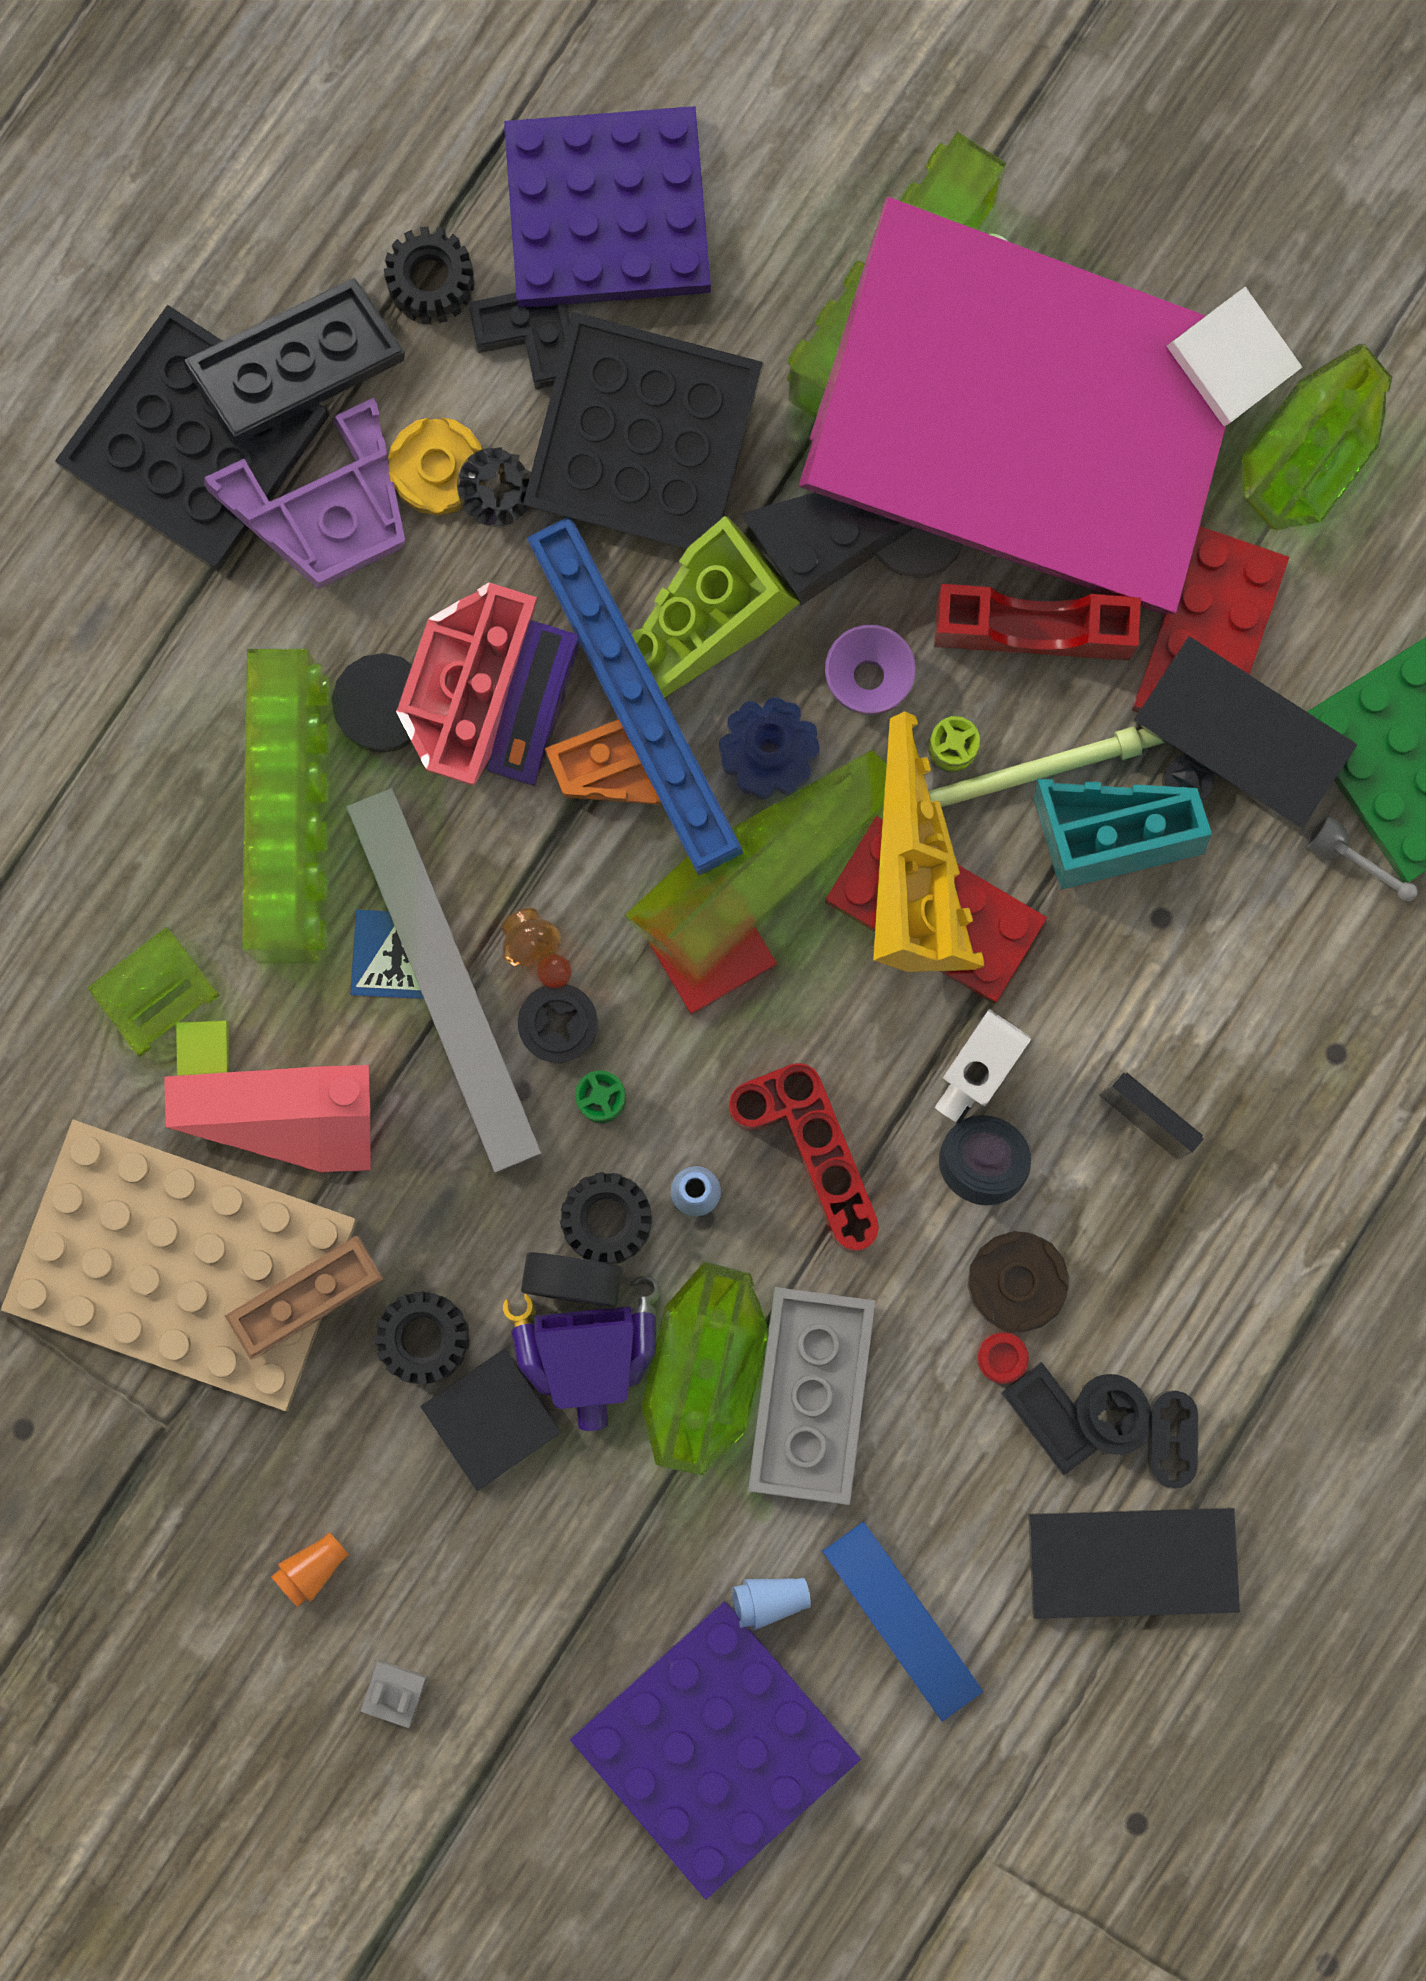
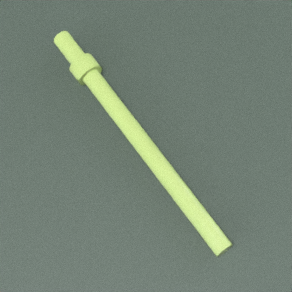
M1133 726L1115 731L1114 737L929 790L931 802L940 801L941 807H945L1120 756L1121 760L1142 755V749L1165 742L1144 728L1136 730Z

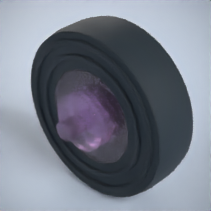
M978 1115L962 1120L960 1124L957 1123L948 1132L940 1148L939 1167L945 1183L962 1199L978 1205H997L1014 1197L1023 1187L1030 1173L1031 1153L1025 1138L1013 1125L997 1117Z

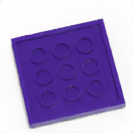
M696 106L504 121L518 307L524 306L527 308L557 305V303L578 304L711 293Z
M725 1600L570 1738L572 1744L705 1900L861 1760L856 1751L750 1628H740V1618Z

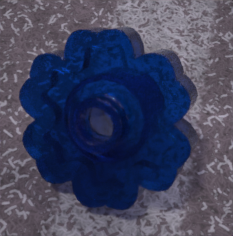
M772 697L765 702L762 708L759 704L748 701L740 707L739 711H735L728 717L727 728L730 734H726L719 741L722 769L729 775H738V787L743 793L753 794L760 799H767L777 789L782 794L791 795L797 791L799 786L804 785L811 778V766L809 763L817 759L820 751V745L816 739L817 728L811 722L800 721L801 710L797 704L785 703L784 700L778 697ZM765 743H773L777 746L778 751L765 752L760 747Z

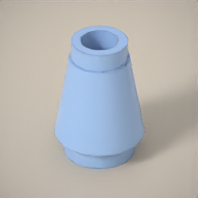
M692 1166L685 1168L676 1175L672 1182V1201L677 1209L686 1215L695 1217L706 1215L716 1207L720 1200V1183L717 1177L704 1167ZM692 1180L703 1182V1187H705L704 1194L699 1198L688 1196L685 1191L688 1182L692 1183Z
M804 1577L798 1579H744L743 1585L732 1587L734 1610L741 1620L739 1621L740 1628L752 1626L753 1630H757L811 1607L810 1593Z

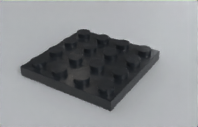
M167 304L55 462L61 469L219 572L247 533L249 527L208 492L204 485V478L245 459L269 501L330 415L327 408L318 403L234 445L185 370L184 364L185 359L223 340Z
M572 311L523 505L687 549L724 517L764 363Z

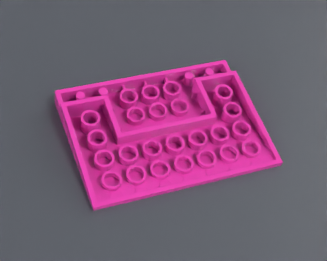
M887 197L809 440L813 442L798 487L1106 595L1141 597V607L1161 614L1176 613L1226 426L1222 425L1166 346L1203 319L1205 315Z

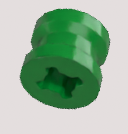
M597 1070L589 1072L581 1078L576 1086L575 1099L577 1107L585 1118L595 1123L604 1124L612 1122L623 1112L627 1097L624 1086L617 1076L608 1071Z

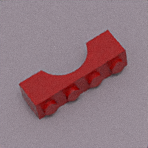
M941 584L936 605L934 647L1130 661L1139 644L1141 597L1090 594L1079 599L1067 601H1032L1000 594L992 587Z

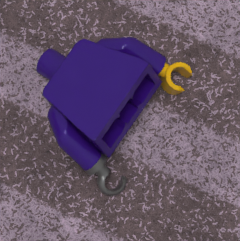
M641 1276L633 1281L634 1287L640 1284H647L653 1289L654 1293L647 1297L638 1298V1306L632 1308V1310L631 1306L535 1316L536 1307L532 1299L527 1294H524L527 1310L520 1316H514L511 1314L509 1300L506 1299L503 1303L505 1316L515 1325L511 1334L520 1370L539 1393L552 1396L555 1408L576 1407L578 1427L581 1430L596 1431L608 1426L607 1404L627 1401L628 1387H633L640 1383L655 1355L656 1309L650 1305L659 1298L660 1287L656 1280L651 1277ZM533 1319H534V1321H535V1325L530 1324V1322H531Z

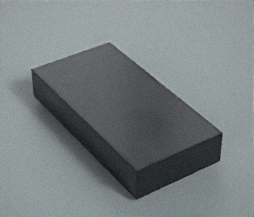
M1042 1362L1001 1392V1395L1062 1475H1066L1098 1450L1094 1445L1084 1444L1085 1435L1080 1427L1074 1425L1077 1418L1076 1406L1073 1405V1402Z

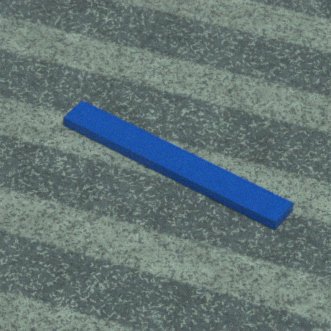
M566 517L527 537L575 634H578L579 642L698 876L743 854L735 834L572 518Z

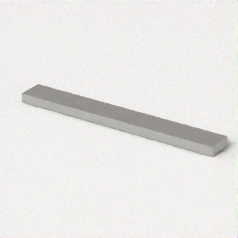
M393 788L346 806L494 1172L497 1174L542 1155Z

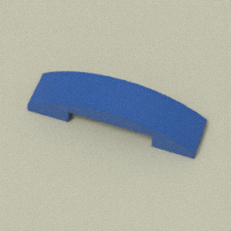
M864 1521L822 1550L942 1722L984 1692Z

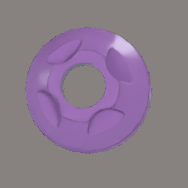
M862 625L844 632L835 640L827 655L825 677L833 697L843 707L861 715H878L897 707L907 697L915 678V660L907 642L896 632L879 625ZM871 663L881 669L884 677L882 684L878 688L866 690L856 684L854 672L862 664Z

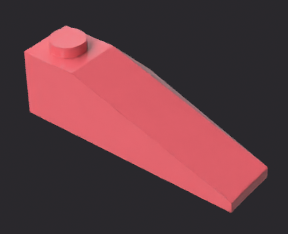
M369 1065L319 1066L164 1077L165 1125L168 1129L247 1150L261 1156L295 1164L320 1173L371 1171Z

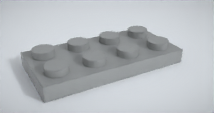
M774 1287L748 1491L850 1505L875 1300Z

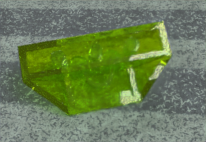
M1357 344L1300 379L1242 455L1243 498L1271 529L1282 530L1288 527L1323 522L1379 447L1386 413V392L1390 391L1392 376L1365 344Z
M703 1262L664 1308L656 1342V1351L652 1359L641 1405L655 1464L658 1466L704 1476L712 1467L711 1463L721 1457L746 1431L769 1332L760 1302L752 1288L754 1282L750 1273Z

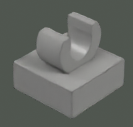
M378 1660L360 1712L410 1728L428 1676Z

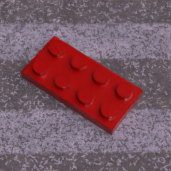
M1199 526L1176 613L1164 614L1131 710L1139 712L1188 636L1250 675L1290 557Z
M878 816L871 823L825 899L826 904L875 932L883 825V819ZM957 864L960 875L954 878L956 892L961 909L970 908L973 922L968 924L966 928L973 953L982 952L984 967L976 970L940 972L995 1004L1047 917Z

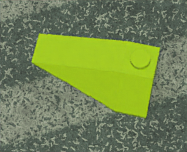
M724 516L687 548L679 561L682 564L667 589L661 588L654 599V602L657 604L642 628L635 629L632 633L664 698L764 634L800 604L776 568L727 516Z

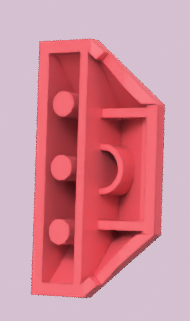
M489 582L477 589V592L457 601L428 619L396 711L427 772L475 786L492 754L518 657L530 620L534 618L537 597Z

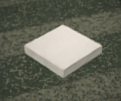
M1246 287L1242 288L1166 346L1223 426L1231 423L1302 368L1299 361Z

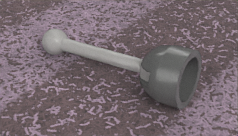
M1324 817L1310 835L1305 849L1324 860H1333L1343 855L1395 889L1402 901L1410 902L1416 898L1418 890L1413 883H1402L1349 848V836L1346 829L1331 817Z

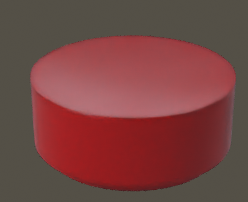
M1001 1332L992 1334L982 1341L977 1350L976 1360L980 1372L988 1380L1006 1384L1016 1381L1024 1374L1028 1366L1029 1355L1021 1339L1013 1334Z

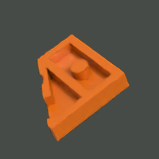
M619 719L545 748L562 794L566 798L662 805Z

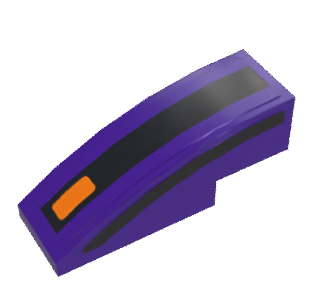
M530 620L502 711L488 772L532 786L536 785L546 755L545 748L549 746L566 696L565 688L580 646L578 634Z

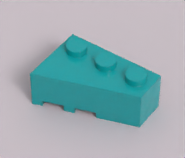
M1037 779L1034 803L1060 890L1203 855L1206 852L1212 833L1197 788L1133 784L1132 788L1101 786V782H1085V785L1053 783L1052 779Z

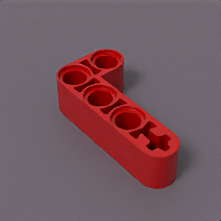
M802 1063L790 1064L735 1088L729 1101V1113L734 1124L743 1130L755 1131L785 1120L834 1241L839 1247L850 1252L862 1251L869 1247L878 1235V1220L822 1081L815 1069ZM791 1076H804L812 1084V1094L810 1097L803 1101H795L786 1095L783 1085ZM746 1094H757L765 1102L766 1111L758 1119H745L737 1111V1102ZM818 1121L828 1126L831 1132L829 1144L822 1148H814L805 1142L802 1132L804 1127L810 1122ZM839 1168L847 1173L850 1179V1186L847 1192L842 1195H832L824 1189L821 1179L823 1173L828 1169ZM857 1195L860 1204L852 1205L850 1208L856 1221L865 1220L868 1224V1228L862 1233V1242H856L853 1236H843L841 1229L848 1224L845 1212L842 1209L834 1215L830 1205L844 1204Z

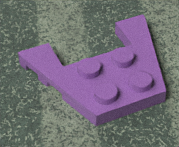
M374 398L336 415L334 419V425L356 461L271 502L268 501L245 459L204 478V485L209 493L317 589L404 548L405 536L394 483L390 481L387 449L380 428L378 406Z

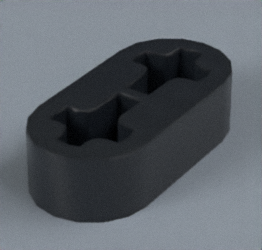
M1171 1390L1160 1393L1150 1404L1152 1426L1148 1436V1467L1151 1476L1156 1482L1162 1486L1176 1489L1188 1485L1196 1476L1198 1467V1410L1193 1399L1186 1393ZM1170 1399H1177V1406L1186 1409L1187 1413L1186 1419L1177 1420L1176 1436H1170V1422L1168 1419L1161 1418L1160 1416L1161 1408H1168L1170 1406ZM1170 1442H1176V1456L1178 1459L1185 1460L1186 1462L1185 1470L1177 1471L1176 1479L1169 1480L1168 1471L1161 1470L1159 1466L1160 1460L1169 1458Z

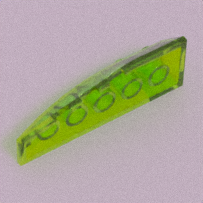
M870 750L732 827L731 829L742 848L743 854L698 876L689 856H687L631 908L624 917L694 988L884 808L887 764L873 750Z

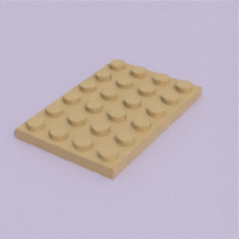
M72 1119L1 1310L283 1411H289L322 1318L256 1359L250 1360L225 1315L350 1240L358 1219Z

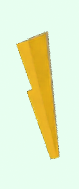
M904 711L891 717L889 723L873 961L905 972L976 970L984 967L982 952L973 953L966 926L973 922L970 908L961 909L954 878L960 875L940 801L931 802L924 777L931 771L928 757L919 758L913 737L912 728L918 725L915 715Z

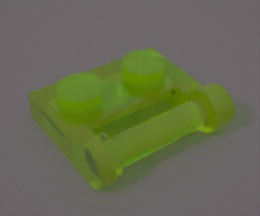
M167 926L87 987L121 1032L125 1041L140 1058L153 1049L151 1046L153 1041L202 1003L206 1002L209 1005L220 997L219 992ZM186 979L190 981L192 987L139 1028L133 1021L135 1018Z

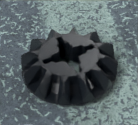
M502 447L486 448L473 453L463 463L458 474L457 492L463 508L474 520L486 526L501 527L513 523L528 511L527 506L523 505L531 471L525 469L519 461L520 455L511 454L503 450ZM498 471L500 483L507 485L508 488H512V491L499 494L496 501L494 490L479 483L494 479Z
M563 983L544 985L533 991L522 1004L518 1015L519 1035L525 1047L538 1059L561 1064L580 1058L594 1043L598 1027L597 1013L592 1001L580 989ZM549 1005L552 1011H556L560 1016H564L567 1013L570 1015L577 1011V1014L571 1017L572 1020L566 1024L570 1041L567 1042L556 1031L550 1034L545 1033L541 1037L539 1036L540 1033L545 1031L544 1028L550 1024L546 1006Z
M1104 1374L1093 1378L1082 1386V1391L1073 1405L1077 1407V1418L1074 1425L1080 1427L1085 1435L1084 1444L1094 1445L1101 1450L1102 1455L1114 1454L1120 1456L1129 1454L1144 1444L1152 1426L1151 1408L1145 1394L1134 1382L1120 1375ZM1107 1403L1111 1411L1127 1412V1415L1115 1422V1429L1111 1421L1104 1422L1103 1419H1098V1416L1107 1410Z

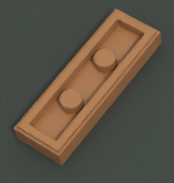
M355 1236L225 1315L249 1359L254 1360L385 1279L360 1237Z

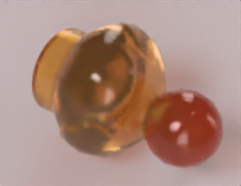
M534 908L519 910L505 919L501 925V929L506 936L503 942L504 960L511 965L519 967L538 964L537 974L539 980L549 988H561L566 985L571 978L572 970L570 962L565 957L556 954L562 940L559 929L552 922L541 919L539 913Z

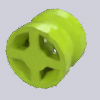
M959 716L945 718L935 726L929 740L928 753L931 761L937 768L945 772L956 773L965 770L972 764L980 747V735L977 727L970 720ZM947 750L956 751L959 756H957L956 753H951V752H949V751L945 753V751H947Z

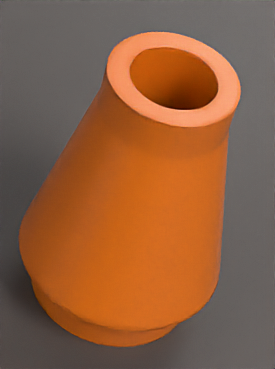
M328 1532L322 1539L278 1563L277 1565L280 1569L271 1578L298 1608L306 1600L310 1603L313 1601L340 1563L349 1554L334 1536Z

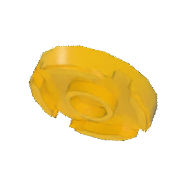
M442 417V420H429V418L416 420L399 433L390 447L388 457L390 481L394 483L395 491L403 503L419 513L439 516L457 512L463 508L457 492L459 471L469 456L482 450L481 444L469 428L454 419Z

